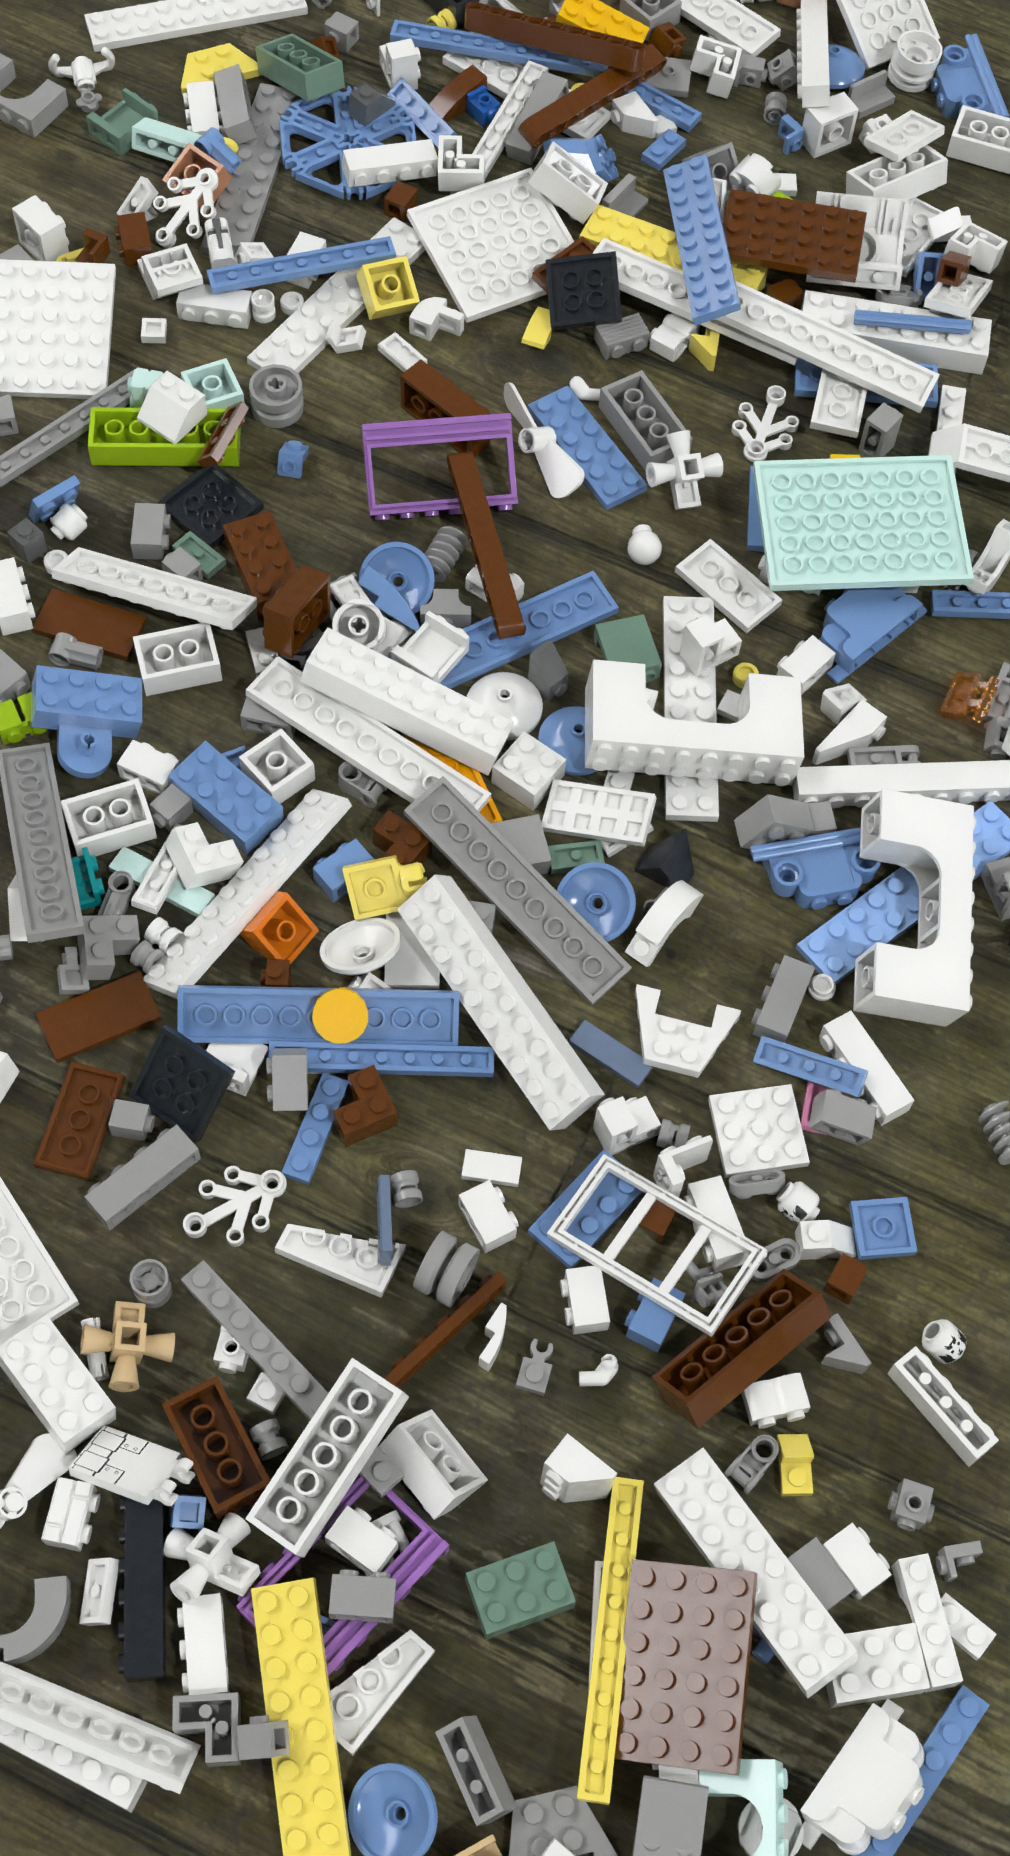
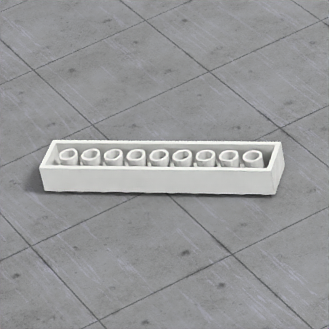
M434 875L397 909L452 990L459 991V1000L549 1130L565 1129L605 1095L451 876Z

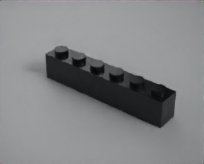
M120 1495V1512L125 1513V1525H120L119 1537L120 1544H125V1557L119 1558L120 1576H125L124 1589H119V1607L124 1608V1621H119L118 1633L119 1641H124V1654H119L118 1671L119 1674H124V1679L127 1683L166 1680V1556L164 1555L166 1505L155 1499H152L149 1505Z

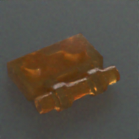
M956 672L940 709L942 718L967 719L969 712H975L973 720L982 722L984 716L988 715L991 708V699L998 692L999 678L990 676L988 682H982L983 679L980 673ZM977 694H982L980 700L975 699Z

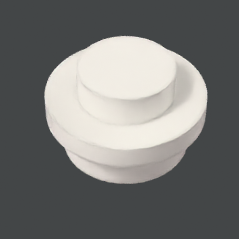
M826 974L812 977L808 984L810 995L819 1001L829 1000L833 997L836 990L833 979Z

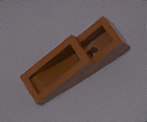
M472 64L452 79L429 105L447 123L466 111V95L482 85L487 87V76Z

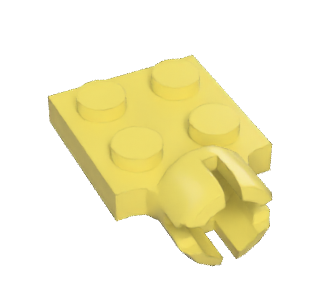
M396 855L346 865L342 868L355 920L398 912L397 909L427 882V877H423L425 869L421 863L402 865L398 862Z

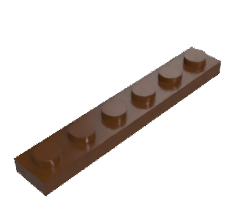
M499 1271L493 1277L491 1275L485 1277L478 1285L479 1290L472 1297L469 1294L466 1295L457 1304L458 1310L451 1316L448 1314L443 1316L435 1325L436 1330L429 1337L426 1334L423 1335L414 1344L415 1350L407 1357L405 1355L399 1357L392 1365L393 1370L386 1377L383 1375L380 1377L399 1389L506 1289L507 1279Z

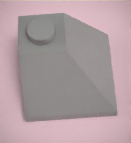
M732 142L682 159V162H685L693 157L706 154L712 178L727 180L726 189L730 190L732 188L729 182V174L739 165Z

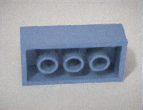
M206 740L168 775L170 785L173 784L191 799L193 809L229 840L233 839L235 845L246 855L284 820L283 806Z

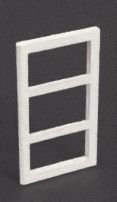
M605 1154L600 1158L547 1232L549 1239L711 1337L768 1253L766 1248ZM610 1172L646 1194L605 1253L602 1254L567 1233L566 1230L606 1174ZM656 1200L701 1226L659 1288L614 1261ZM712 1232L750 1255L710 1315L706 1317L669 1293Z

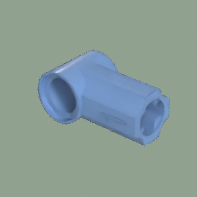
M211 127L194 142L195 147L224 165L230 175L241 164L242 159L225 144L224 137L216 128Z

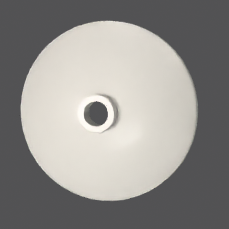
M497 672L486 675L475 682L467 694V698L515 721L507 740L518 739L524 731L530 733L537 726L542 716L543 702L538 689L532 682L518 674Z
M364 918L350 921L333 930L324 939L320 947L322 962L329 970L343 975H360L372 972L388 963L397 953L401 945L400 931L394 923L382 918Z

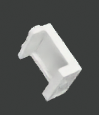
M428 611L425 614L424 624L403 647L396 645L391 650V659L440 684L469 651V636L463 629L449 624L442 616Z

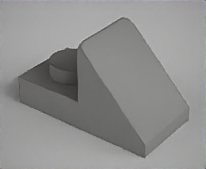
M839 1314L833 1315L826 1321L823 1328L825 1329L824 1335L830 1345L836 1346L837 1349L827 1354L821 1364L859 1374L866 1372L871 1365V1361Z

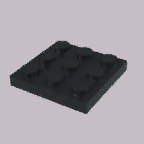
M616 251L545 260L551 330L622 322Z
M214 464L200 469L158 502V504H165L167 514H171V519L187 533L189 531L194 533L212 549L225 540L224 524L257 515L264 509V504L260 499L219 465Z
M170 1025L162 1027L129 1097L138 1103L149 1105L153 1114L172 1127L178 1125L191 1141L197 1143L201 1141L236 1071Z

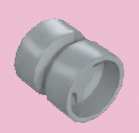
M155 1259L140 1261L133 1267L129 1281L136 1300L139 1303L146 1304V1308H158L168 1302L172 1295V1284L166 1267Z

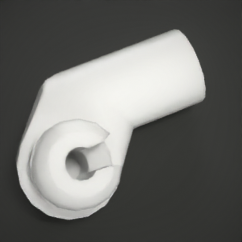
M575 376L570 380V389L578 399L599 401L601 389L589 388L579 376Z
M606 1354L601 1358V1363L595 1371H579V1387L607 1385L618 1371L617 1358L612 1354Z

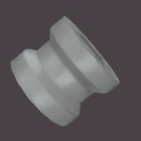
M144 940L134 949L130 962L135 966H141L143 972L149 974V969L165 956V953L160 949L155 950L150 942Z

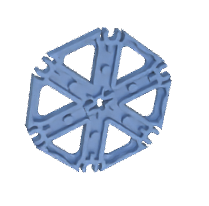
M347 86L346 92L337 90L334 94L318 97L316 101L309 102L301 99L290 104L286 108L285 116H280L279 132L283 165L285 164V169L292 167L291 176L295 177V180L343 200L344 192L346 193L347 200H350L352 193L358 194L359 200H362L363 192L366 194V199L392 188L397 181L348 187L342 169L343 150L385 145L380 143V141L396 134L403 135L406 138V142L416 141L414 120L411 121L412 117L410 115L404 117L405 109L401 108V105L395 103V106L364 127L348 115L350 93L352 92L350 86ZM323 104H329L333 107L335 124L307 111ZM292 134H299L318 143L298 152H291L289 137ZM339 160L341 183L339 185H331L312 176V172Z

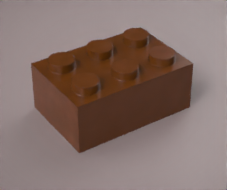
M302 565L296 573L291 575L287 583L277 590L275 596L264 604L262 609V615L264 616L262 634L266 649L292 658L330 616V574Z

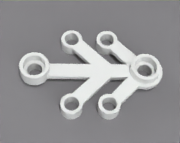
M204 168L198 172L196 177L180 180L177 177H171L168 180L167 186L173 193H179L182 189L194 188L189 195L167 199L163 196H157L154 199L153 205L160 212L180 207L168 225L158 229L156 232V241L163 248H171L175 244L176 235L174 232L188 213L190 224L186 228L187 234L194 239L202 235L203 231L200 226L198 200L202 195L204 197V205L200 210L202 216L207 220L215 218L217 211L214 207L213 191L218 186V175L213 169ZM207 176H209L208 181H207V182H203L204 179H205ZM178 182L177 187L173 188V184ZM164 201L163 206L159 207V203ZM211 208V213L206 215L207 209ZM197 227L196 233L192 234L193 228ZM167 233L166 237L161 239L163 234Z
M774 385L768 388L766 394L768 405L761 422L754 413L752 404L743 402L739 406L738 415L743 419H747L757 435L753 439L746 429V423L742 420L733 422L731 432L734 436L742 439L745 444L744 456L751 462L763 461L766 459L768 452L778 448L788 450L792 446L793 438L787 433L781 434L778 439L765 442L766 437L785 430L795 432L798 429L799 419L796 416H788L785 420L771 425L776 409L785 401L786 391L781 386Z
M229 1166L224 1172L225 1181L229 1185H237L242 1182L255 1186L248 1191L217 1185L211 1180L202 1181L199 1185V1193L202 1198L212 1199L213 1197H218L230 1201L204 1215L198 1212L188 1214L183 1220L185 1233L191 1238H199L206 1233L208 1226L236 1211L232 1227L227 1231L226 1238L229 1245L238 1247L244 1242L243 1229L251 1203L261 1197L258 1214L253 1216L252 1225L257 1232L267 1231L270 1227L269 1214L273 1200L281 1196L287 1187L286 1178L280 1171L268 1170L259 1175L242 1171L237 1166ZM231 1172L238 1173L236 1179H230L228 1175ZM274 1181L278 1185L276 1188L270 1189L267 1187V1184ZM206 1186H211L213 1188V1190L210 1193H204L202 1191L203 1188ZM264 1219L266 1224L264 1226H257L256 1221ZM193 1224L201 1225L198 1231L190 1229ZM234 1233L241 1235L240 1239L236 1241L231 1240L230 1236Z

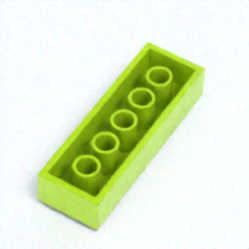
M91 407L88 451L91 465L201 466L196 461L227 408H207V415L174 445L137 420L141 408ZM241 426L234 434V441L224 451L225 457L218 464L219 466H239Z

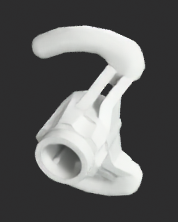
M103 47L101 54L106 57L107 60L93 63L86 56H79L75 58L71 66L57 67L60 57L58 54H53L49 59L48 67L55 77L73 79L78 91H92L97 83L96 76L101 72L113 69L115 56L112 51Z

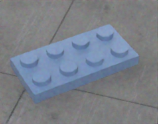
M604 1149L528 1229V1234L568 1269L574 1268L582 1258L549 1239L547 1232L600 1158L605 1154L617 1161ZM608 1172L566 1232L593 1247L643 1192Z

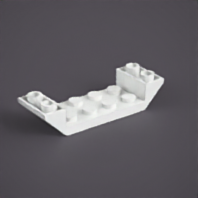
M965 423L932 433L928 456L951 455L954 469L959 468L1010 482V436Z

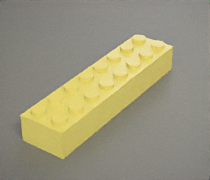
M602 205L597 206L580 234V237H585L595 248H597L603 238H606L683 271L675 232ZM731 262L735 281L762 292L766 283L768 268Z

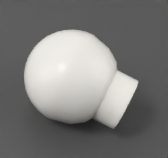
M641 524L632 530V537L629 539L627 550L630 558L635 563L649 565L659 558L662 544L658 536L652 532L650 526Z

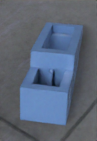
M367 566L358 584L378 596L374 604L378 609L417 632L421 626L404 597L381 574Z

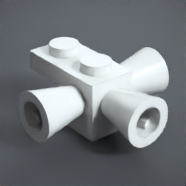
M690 430L667 434L666 437L674 458L667 461V464L649 462L646 466L647 482L650 487H655L670 481L675 510L701 506L697 481L705 476L721 477L723 474L722 458L719 453H714L704 458H701L700 453L690 454Z
M226 1513L217 1533L203 1527L195 1538L182 1528H174L169 1533L164 1544V1555L169 1558L186 1560L190 1566L188 1570L170 1584L171 1591L179 1600L188 1605H195L206 1581L242 1597L261 1572L259 1565L236 1556L232 1552V1548L251 1532L249 1525L243 1518L234 1513Z

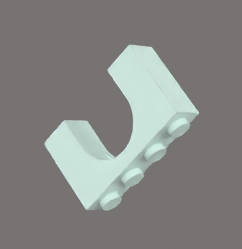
M741 1759L739 1776L699 1771V1785L709 1787L708 1796L744 1797L758 1810L762 1820L763 1835L761 1843L753 1856H788V1841L784 1838L783 1824L788 1822V1807L786 1803H783V1789H787L788 1774L786 1768H783L782 1762L775 1759Z

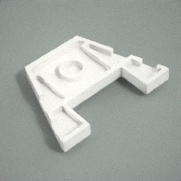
M637 984L635 999L637 1000V1016L640 1024L643 1064L698 1078L716 1053L719 1045L728 1036L733 1025L739 1020L741 1010L717 1004L712 1027L710 1028L655 1014L661 990Z

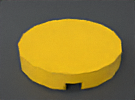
M346 987L325 991L317 999L313 1008V1024L316 1031L325 1040L332 1043H348L356 1040L364 1032L368 1023V1009L365 1000L356 991Z

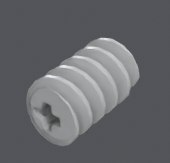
M451 526L441 527L433 538V542L429 545L428 550L424 553L433 567L435 582L441 583L446 580V576L450 574L451 568L454 567L455 561L459 558V554L463 552L464 546L468 543L467 536L457 528Z
M1008 1100L993 1103L978 1112V1115H980L978 1121L981 1125H985L983 1131L986 1135H990L988 1141L991 1145H995L993 1151L996 1155H1000L998 1161L1001 1165L1010 1164V1111H1004L1010 1104Z

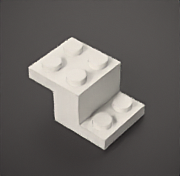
M187 243L141 256L142 258L137 260L138 268L153 300L203 284L202 275Z

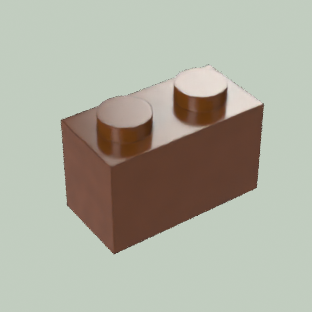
M145 212L117 215L118 225L114 226L116 240H121V243H117L120 258H125L126 267L138 265L137 260L141 259V256L152 253Z

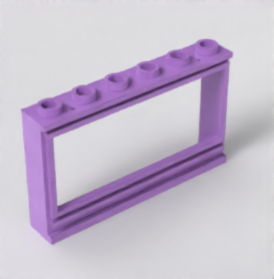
M511 413L361 425L369 517L375 516V521L390 520V515L399 514L400 519L414 518V513L424 512V517L439 516V511L449 510V515L461 514L457 498L376 505L370 448L505 438L510 494L486 496L489 507L497 506L498 511L512 510V505L518 504Z
M360 1474L354 1480L313 1545L336 1522L347 1505L350 1507L370 1487ZM390 1490L384 1497L420 1531V1534L384 1571V1573L390 1574V1578L396 1579V1604L400 1599L406 1598L411 1591V1587L421 1576L425 1577L430 1572L432 1564L442 1554L446 1555L449 1552V1544ZM285 1548L282 1552L284 1557L276 1565L272 1562L260 1574L262 1580L254 1588L277 1584L302 1557L295 1555ZM250 1586L243 1597L239 1595L237 1600L240 1603L236 1608L256 1629L254 1612L252 1611L251 1588L253 1587ZM338 1620L323 1636L328 1676L333 1671L336 1672L344 1664V1659L356 1646L359 1648L365 1642L367 1634L379 1622Z

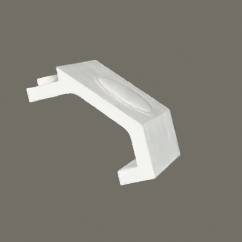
M817 191L816 204L867 212L855 283L811 275L806 276V282L899 291L903 270L901 262L909 200Z

